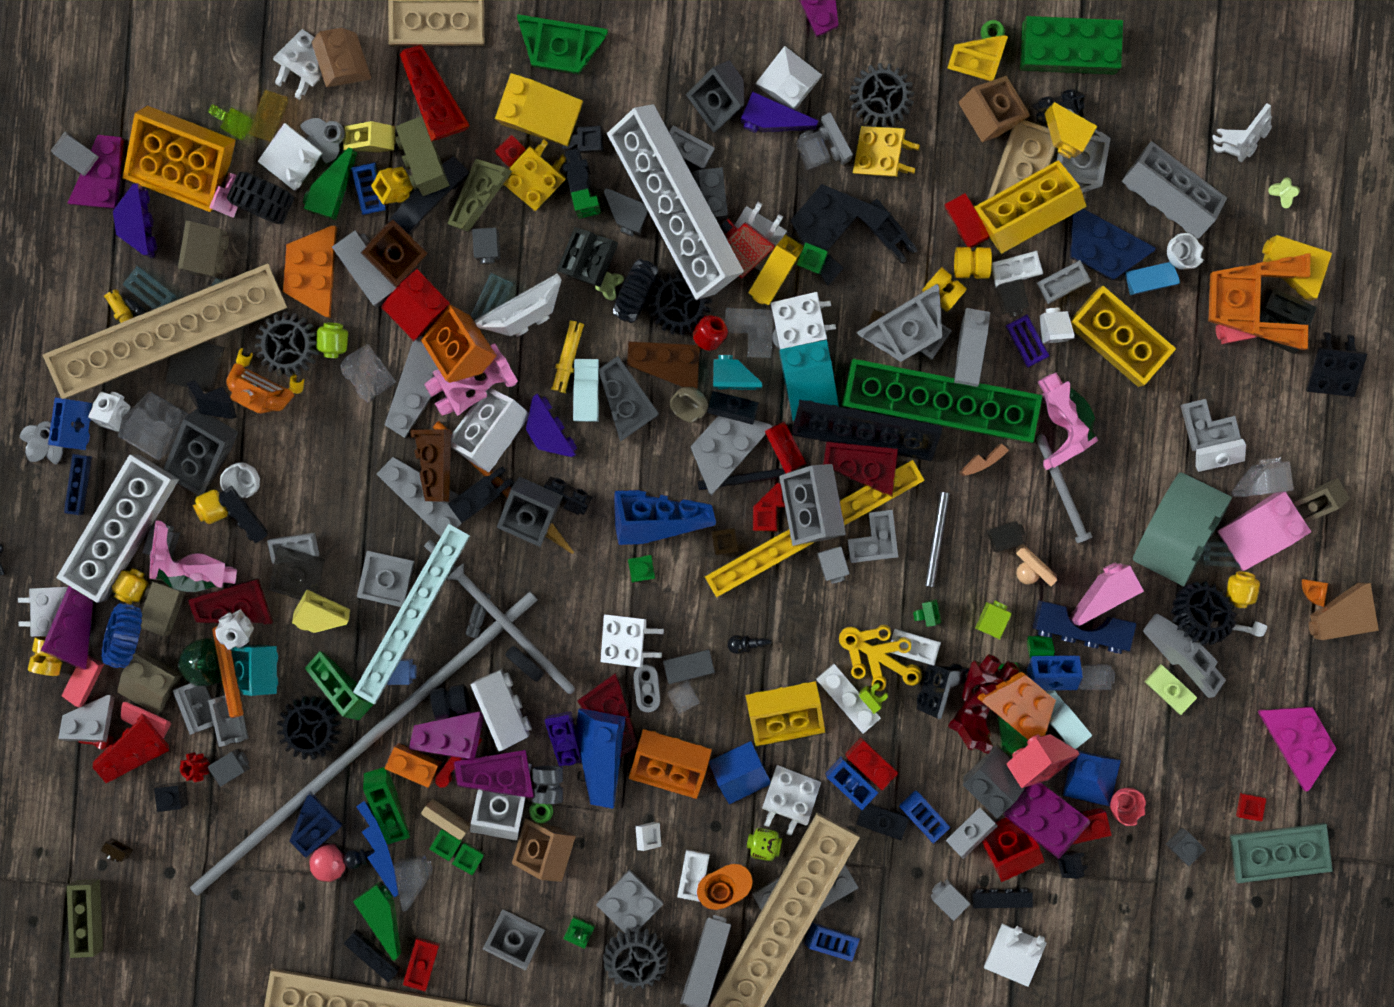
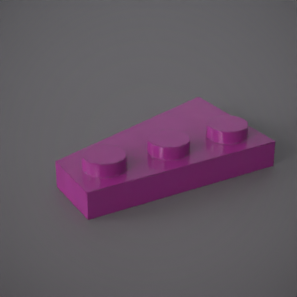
M68 586L40 651L86 670L93 600Z
M479 711L414 725L409 749L475 760L484 719L483 713Z
M526 750L454 762L457 787L525 798L534 797Z

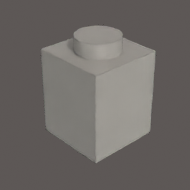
M838 546L818 552L817 555L825 580H831L832 584L844 581V576L848 575L849 571L842 547Z
M948 879L944 882L940 881L932 889V900L953 921L970 905L968 899Z

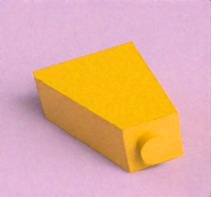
M786 234L783 236L748 292L756 302L769 306L801 255L804 245Z
M1279 235L1267 240L1262 250V253L1265 254L1263 262L1311 253L1310 277L1308 279H1282L1305 300L1312 301L1317 299L1332 253Z

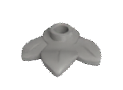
M312 118L300 125L301 129L309 135L307 140L323 152L321 156L326 164L337 158L339 144L345 137V131L341 124L335 121L326 123L320 118ZM331 130L337 131L336 137L331 138L329 136Z
M51 421L41 422L38 426L29 425L22 430L20 438L28 443L25 453L30 462H37L45 456L53 464L60 462L63 455V447L48 445L49 437L46 436L44 431L47 430L50 433Z

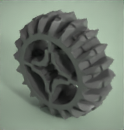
M878 63L877 70L875 71V68L869 65V74L865 70H861L860 75L862 78H854L856 85L851 86L850 91L856 94L850 95L849 100L856 103L851 106V109H860L856 117L861 118L864 115L863 123L865 125L870 119L873 121L872 127H876L877 123L881 122V127L886 128V121L889 122L891 127H894L896 124L895 119L902 122L904 119L902 114H909L910 110L906 106L913 105L914 101L908 98L914 96V91L907 90L912 87V82L904 83L908 75L905 73L900 77L898 75L901 70L899 67L896 68L895 72L890 71L892 64H888L886 70H884L882 63ZM879 78L890 80L895 85L886 86ZM872 81L874 93L868 95V98L863 99V88L868 82ZM879 92L882 95H887L885 101L881 97L877 98ZM900 93V105L892 111L890 99ZM867 106H878L882 113L884 112L885 114L873 112Z
M284 312L282 319L278 314H275V322L267 319L266 324L269 327L260 326L259 328L264 332L263 336L256 335V338L261 340V344H255V348L262 349L261 352L256 354L258 358H264L261 362L262 366L269 365L268 371L271 373L277 369L276 373L278 376H282L285 372L287 377L292 376L293 370L296 375H301L300 367L308 371L309 366L306 363L315 364L316 361L311 356L312 354L319 355L320 353L317 350H313L314 346L317 345V341H313L317 337V332L310 333L314 325L311 323L306 325L307 319L302 317L299 320L298 314L295 313L290 318L289 313ZM295 326L292 331L289 330L284 336L275 333L282 327ZM300 332H302L305 339L304 350L298 345L299 338L301 337L299 335ZM271 339L277 345L276 352L274 353L276 355L275 358L270 349ZM279 339L289 341V344L292 345L291 347L296 349V351L287 349ZM291 354L300 357L293 363L281 364V361Z
M638 926L635 928V931L631 932L627 927L625 934L618 931L617 938L612 936L610 944L606 945L603 956L605 971H608L609 979L614 978L616 985L622 982L624 989L628 985L632 986L633 991L636 989V986H641L643 990L646 988V984L653 987L654 980L660 981L661 974L666 971L668 963L667 948L664 946L662 939H657L656 932L649 935L647 928L640 932ZM626 948H629L627 951L622 952V955H619L621 951H623Z

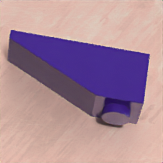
M752 92L741 117V123L744 124L743 127L753 133H756L757 130L760 132L816 130L818 120Z

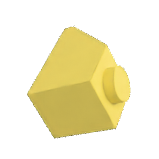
M373 121L344 126L343 150H346L348 147L361 152H386L394 150L396 142L395 126Z
M306 590L294 611L292 623L301 630L316 633L347 625L350 609Z

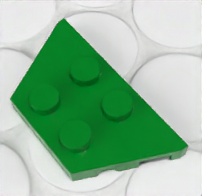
M517 14V20L532 67L579 75L608 35V29Z

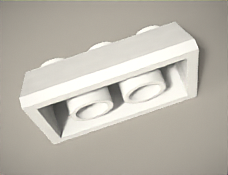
M492 388L486 391V398L471 407L451 435V448L488 473L496 465L498 459L511 444L519 430L525 425L529 413L515 400Z
M503 669L470 684L498 751L504 750L529 737V730H532L531 724L527 716L523 717L520 708H522V703L517 694L513 695L510 688L513 686V682L508 672L504 673Z

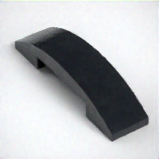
M454 156L442 164L450 186L422 196L417 188L388 222L393 219L410 236L421 224L420 221L452 189L455 190L468 177L470 172Z

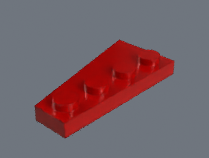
M418 45L404 49L400 53V57L431 142L463 132L469 128L468 121L423 46Z

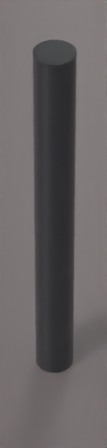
M783 468L729 476L720 487L777 479L786 473ZM704 480L698 481L699 490L707 489Z

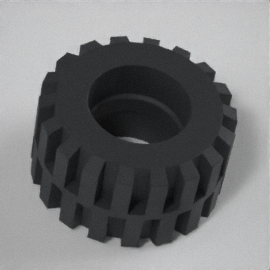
M247 172L237 173L227 196L231 204L275 224L284 223L295 199L290 192Z

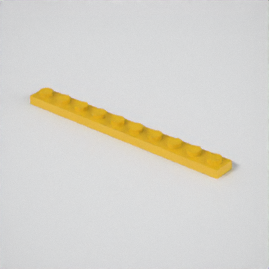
M913 460L896 469L893 498L925 481ZM868 486L840 500L844 526L893 498ZM788 529L706 575L705 578L715 596L718 597L813 543L792 546L790 530Z

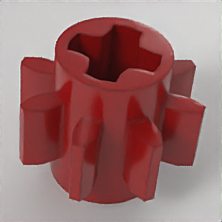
M193 752L186 754V759L180 761V773L186 778V781L193 780L194 783L203 781V776L209 774L208 766L210 763L203 753L196 754Z

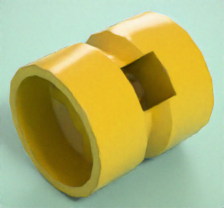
M956 247L954 255L955 278H969L971 275H974L975 279L990 278L992 265L991 248L977 247L975 251H972L970 247Z
M941 267L921 291L924 292L938 284L940 307L948 312L967 288L958 280L952 281V275Z
M34 637L32 651L35 655L30 657L28 671L48 676H59L62 661L40 651L46 637Z

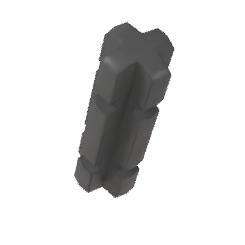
M482 592L490 600L491 595L489 593ZM478 601L477 604H474L469 620L470 625L466 630V635L473 638L479 636L481 630L479 627L483 624L487 611Z

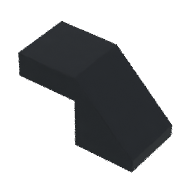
M195 379L186 383L190 398L200 414L228 419L237 418L233 401L223 386L204 394Z

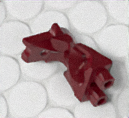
M990 654L985 657L982 663L975 660L971 663L962 698L965 700L964 705L948 725L950 729L958 732L969 750L978 749L986 754H989L992 750L991 733L986 726V717L990 708L977 697L982 693L987 695L996 690V685L1009 681L1011 677L1018 674L1020 670L1015 663L1006 661L1002 669H998L1001 665L1000 660Z

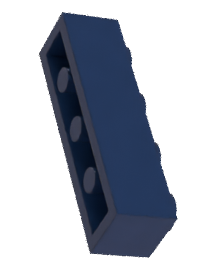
M72 454L64 513L84 515L92 456Z

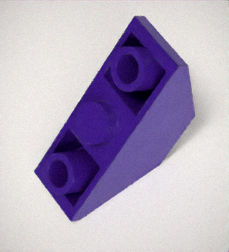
M132 184L113 210L116 235L144 256L155 258L154 251L157 250V243L151 233L153 218L151 213H148L149 193L140 184Z
M539 394L534 395L526 425V431L538 450L572 458L575 457L577 454L574 450L577 449V446L571 437L566 438L562 430L565 427L559 417L553 418L549 411L552 406L546 396L541 398Z
M572 712L548 715L545 718V725L558 765L570 766L581 763L576 725Z

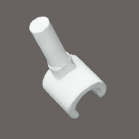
M1255 621L1252 628L1235 624L1232 630L1243 631L1261 637L1265 634L1267 626Z

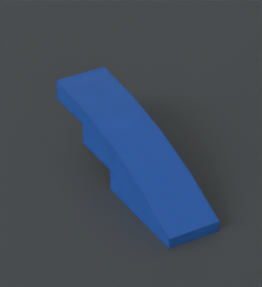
M365 801L356 806L369 824V827L362 831V833L375 851L367 858L395 898L399 893L391 855L377 821Z

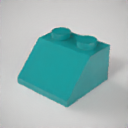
M244 645L240 648L236 646L231 648L240 694L249 696L277 694V646Z

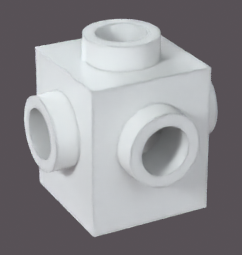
M100 392L97 399L93 402L92 410L88 417L101 427L119 432L124 421L128 418L131 406L124 401L122 395L116 392H111L110 394Z
M240 609L233 614L228 613L221 617L215 632L218 641L229 650L235 646L240 648L250 641L249 637L254 628L249 618Z

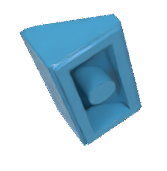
M1170 262L1125 272L1130 296L1180 284L1176 269Z

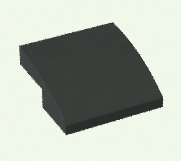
M574 227L557 271L601 287L618 243L590 231Z
M1272 288L1260 312V322L1308 325V328H1310L1317 307ZM1257 337L1290 353L1295 354L1299 351V349Z

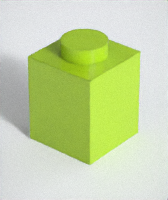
M995 600L993 605L986 602L975 628L1000 639L1012 613L1006 611L1008 606Z

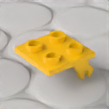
M861 126L853 173L897 177L898 171L906 174L908 172L915 174V168L899 163L901 148L918 151L920 145L904 139L906 131L904 128Z
M545 139L542 140L540 145L538 144L535 150L530 146L509 168L512 172L503 184L534 211L566 180V177L559 172L566 160L564 155H561L553 166L540 157L548 144Z

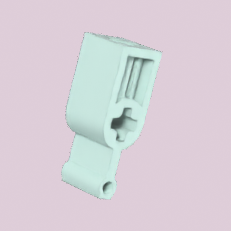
M599 359L574 360L573 421L599 422Z
M1047 690L1046 692L1056 700L1049 723L1066 744L1074 749L1078 748L1092 737V734L1055 690Z

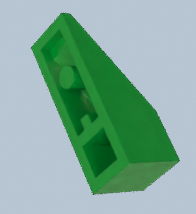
M348 147L311 185L310 191H306L303 198L305 210L336 221L352 172L351 167L354 166L357 152L354 149Z
M319 651L305 667L306 671L343 717L360 720L373 706V703L353 693L358 683L324 652Z
M383 767L364 773L363 791L388 845L408 839L410 834L394 782L389 771Z
M380 881L359 895L353 903L394 961L401 954L395 903L390 890Z

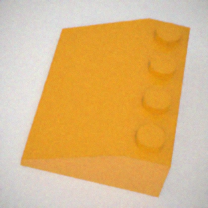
M147 105L134 114L123 179L212 212L213 209L209 207L217 187H222L232 160L236 140Z

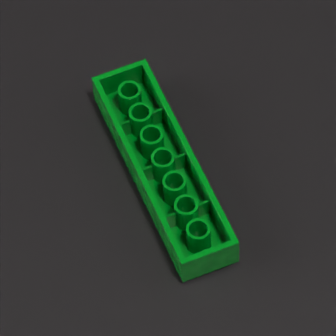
M852 359L842 407L884 414L901 419L906 418L917 422L932 423L945 428L1029 444L1034 442L1043 395L979 383L978 387L954 383L955 378Z

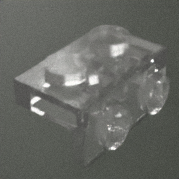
M369 344L345 357L340 365L345 378L353 383L359 397L367 403H370L375 396L396 383Z

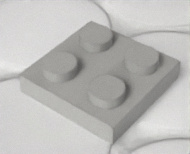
M368 550L357 597L402 607L407 598L415 561Z
M629 869L596 905L626 933L627 927L631 932L635 931L637 926L640 929L664 902Z

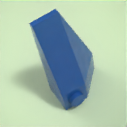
M639 490L615 491V529L618 544H645L716 525V519L712 505L689 500H682L681 502L667 500L668 496L660 495L659 498L647 496L646 492Z
M579 708L576 736L590 804L613 809L615 806L625 717Z

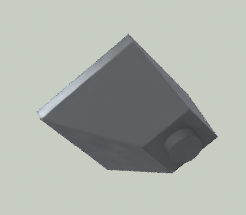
M730 60L713 67L686 94L713 133L717 132L744 106L743 78Z

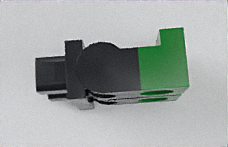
M579 148L565 151L567 164H563V168L568 179L578 219L602 214L597 196L591 197L590 194L591 180L589 175L591 173L587 160H582Z

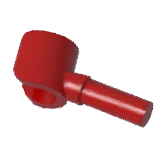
M108 735L107 742H78L90 744L103 750L113 743L114 737Z

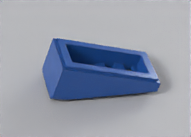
M376 162L351 167L362 215L386 210L385 204L381 203L377 195L364 197L363 192L372 191L373 189L371 186L362 187L361 185L363 182L375 180L378 174ZM372 172L371 176L361 178L359 176V173ZM377 199L379 201V204L366 206L365 204L367 201Z
M916 790L899 805L933 844L951 828ZM926 807L927 810L923 812L918 818H916V816ZM933 815L934 817L923 826L922 824ZM937 822H939L940 825L937 826L931 833H929L928 830H930Z
M812 922L805 939V945L811 950L852 962L860 939ZM827 935H830L827 946H824ZM840 938L836 950H834L836 939ZM847 940L849 941L846 952L843 953L842 950L845 941Z

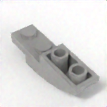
M1154 614L1143 632L1172 665L1179 664L1208 698L1215 697L1226 681L1215 668L1218 661L1199 642L1192 643L1191 636L1184 637L1185 632L1177 630V625L1159 614Z

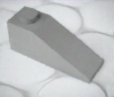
M966 308L960 324L954 383L978 387L988 335L990 312Z

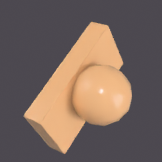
M1021 544L1016 549V554L1024 561L1019 565L1016 572L1020 582L1030 585L1037 582L1041 577L1052 586L1057 581V575L1024 544Z

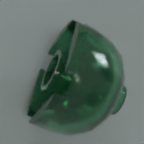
M212 638L192 641L183 648L180 655L178 668L186 681L195 686L214 685V683H219L222 679L215 642Z

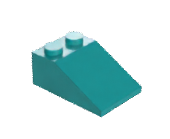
M827 340L779 350L793 421L795 420L799 399L839 407Z

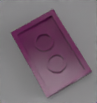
M1041 782L1026 787L1015 803L1003 813L1007 819L1058 859L1090 824L1088 818Z

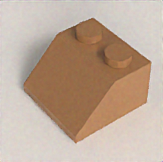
M344 28L319 31L311 43L326 87L371 79L357 33Z
M1007 76L973 87L958 102L982 143L999 137L1031 116Z
M525 818L512 864L540 880L562 882L576 836L561 828L545 823H537L532 819Z

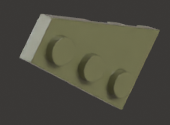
M475 159L447 224L469 232L512 171L499 165Z

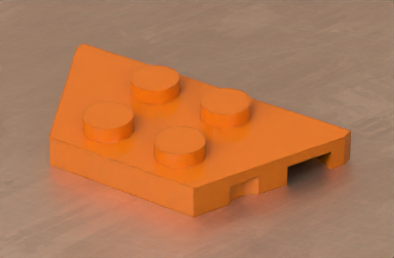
M329 226L286 244L283 292L326 318H331L335 251L332 246L336 244V226Z
M1023 672L1014 675L1009 681L996 685V690L987 695L982 693L977 697L1027 740L1036 735H1040V737L1046 735L1056 702L1052 696Z

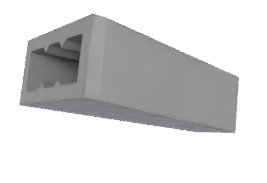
M713 915L712 919H706L680 1004L689 1007H707L731 927L730 924L726 923V918Z

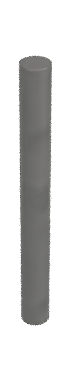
M940 492L925 582V586L929 587L935 586L950 493Z

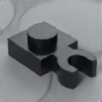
M578 127V134H571L570 144L568 146L562 145V149L566 151L578 147L580 153L604 151L603 127Z

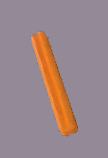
M216 626L212 632L230 718H237L242 716L244 712L231 649L228 650L224 644L222 645L218 641L215 632Z

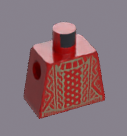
M727 219L720 226L744 270L739 275L741 279L776 247L775 243L747 222L737 228Z

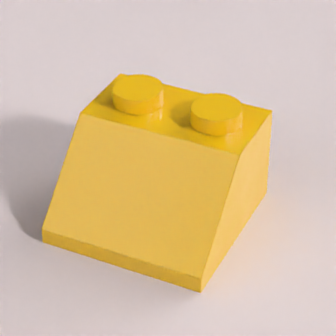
M1055 102L1045 112L1052 143L1058 149L1057 152L1068 159L1071 156L1075 158L1081 154L1097 126Z

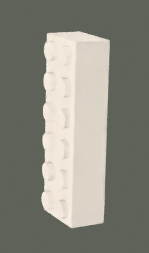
M129 455L56 578L97 603L107 601L112 593V586L122 570H126L179 479L141 455Z

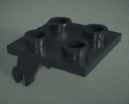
M1324 332V339H1321L1322 347H1318L1306 391L1355 397L1368 354L1356 350L1354 335H1347L1348 342H1345L1346 351L1333 350L1330 332Z
M953 663L950 666H933L928 664V668L923 675L922 690L917 696L916 709L935 718L942 719L950 688L965 683L967 679L965 675L969 673L970 668H962L957 663Z

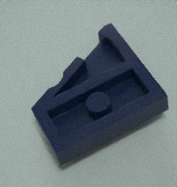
M310 791L289 842L306 858L342 826V823Z

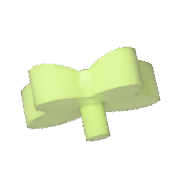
M1286 177L1281 183L1272 184L1268 192L1271 195L1280 196L1282 207L1289 208L1294 197L1299 194L1300 188L1293 186L1291 179Z
M607 272L601 287L595 286L596 290L602 292L607 300L613 301L616 298L615 287L624 281V277L617 273L611 274Z

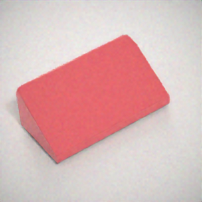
M87 656L86 670L78 667L75 668L62 697L78 708L84 706L104 663Z
M126 701L123 702L121 708V719L134 725L137 722V718L143 713L163 738L165 737L172 724L170 723L171 721Z

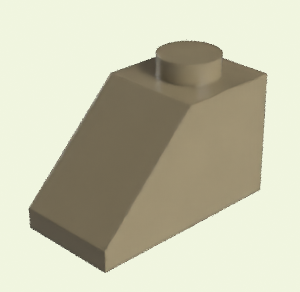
M1336 478L1316 487L1292 503L1305 523L1340 509L1350 497L1340 480Z

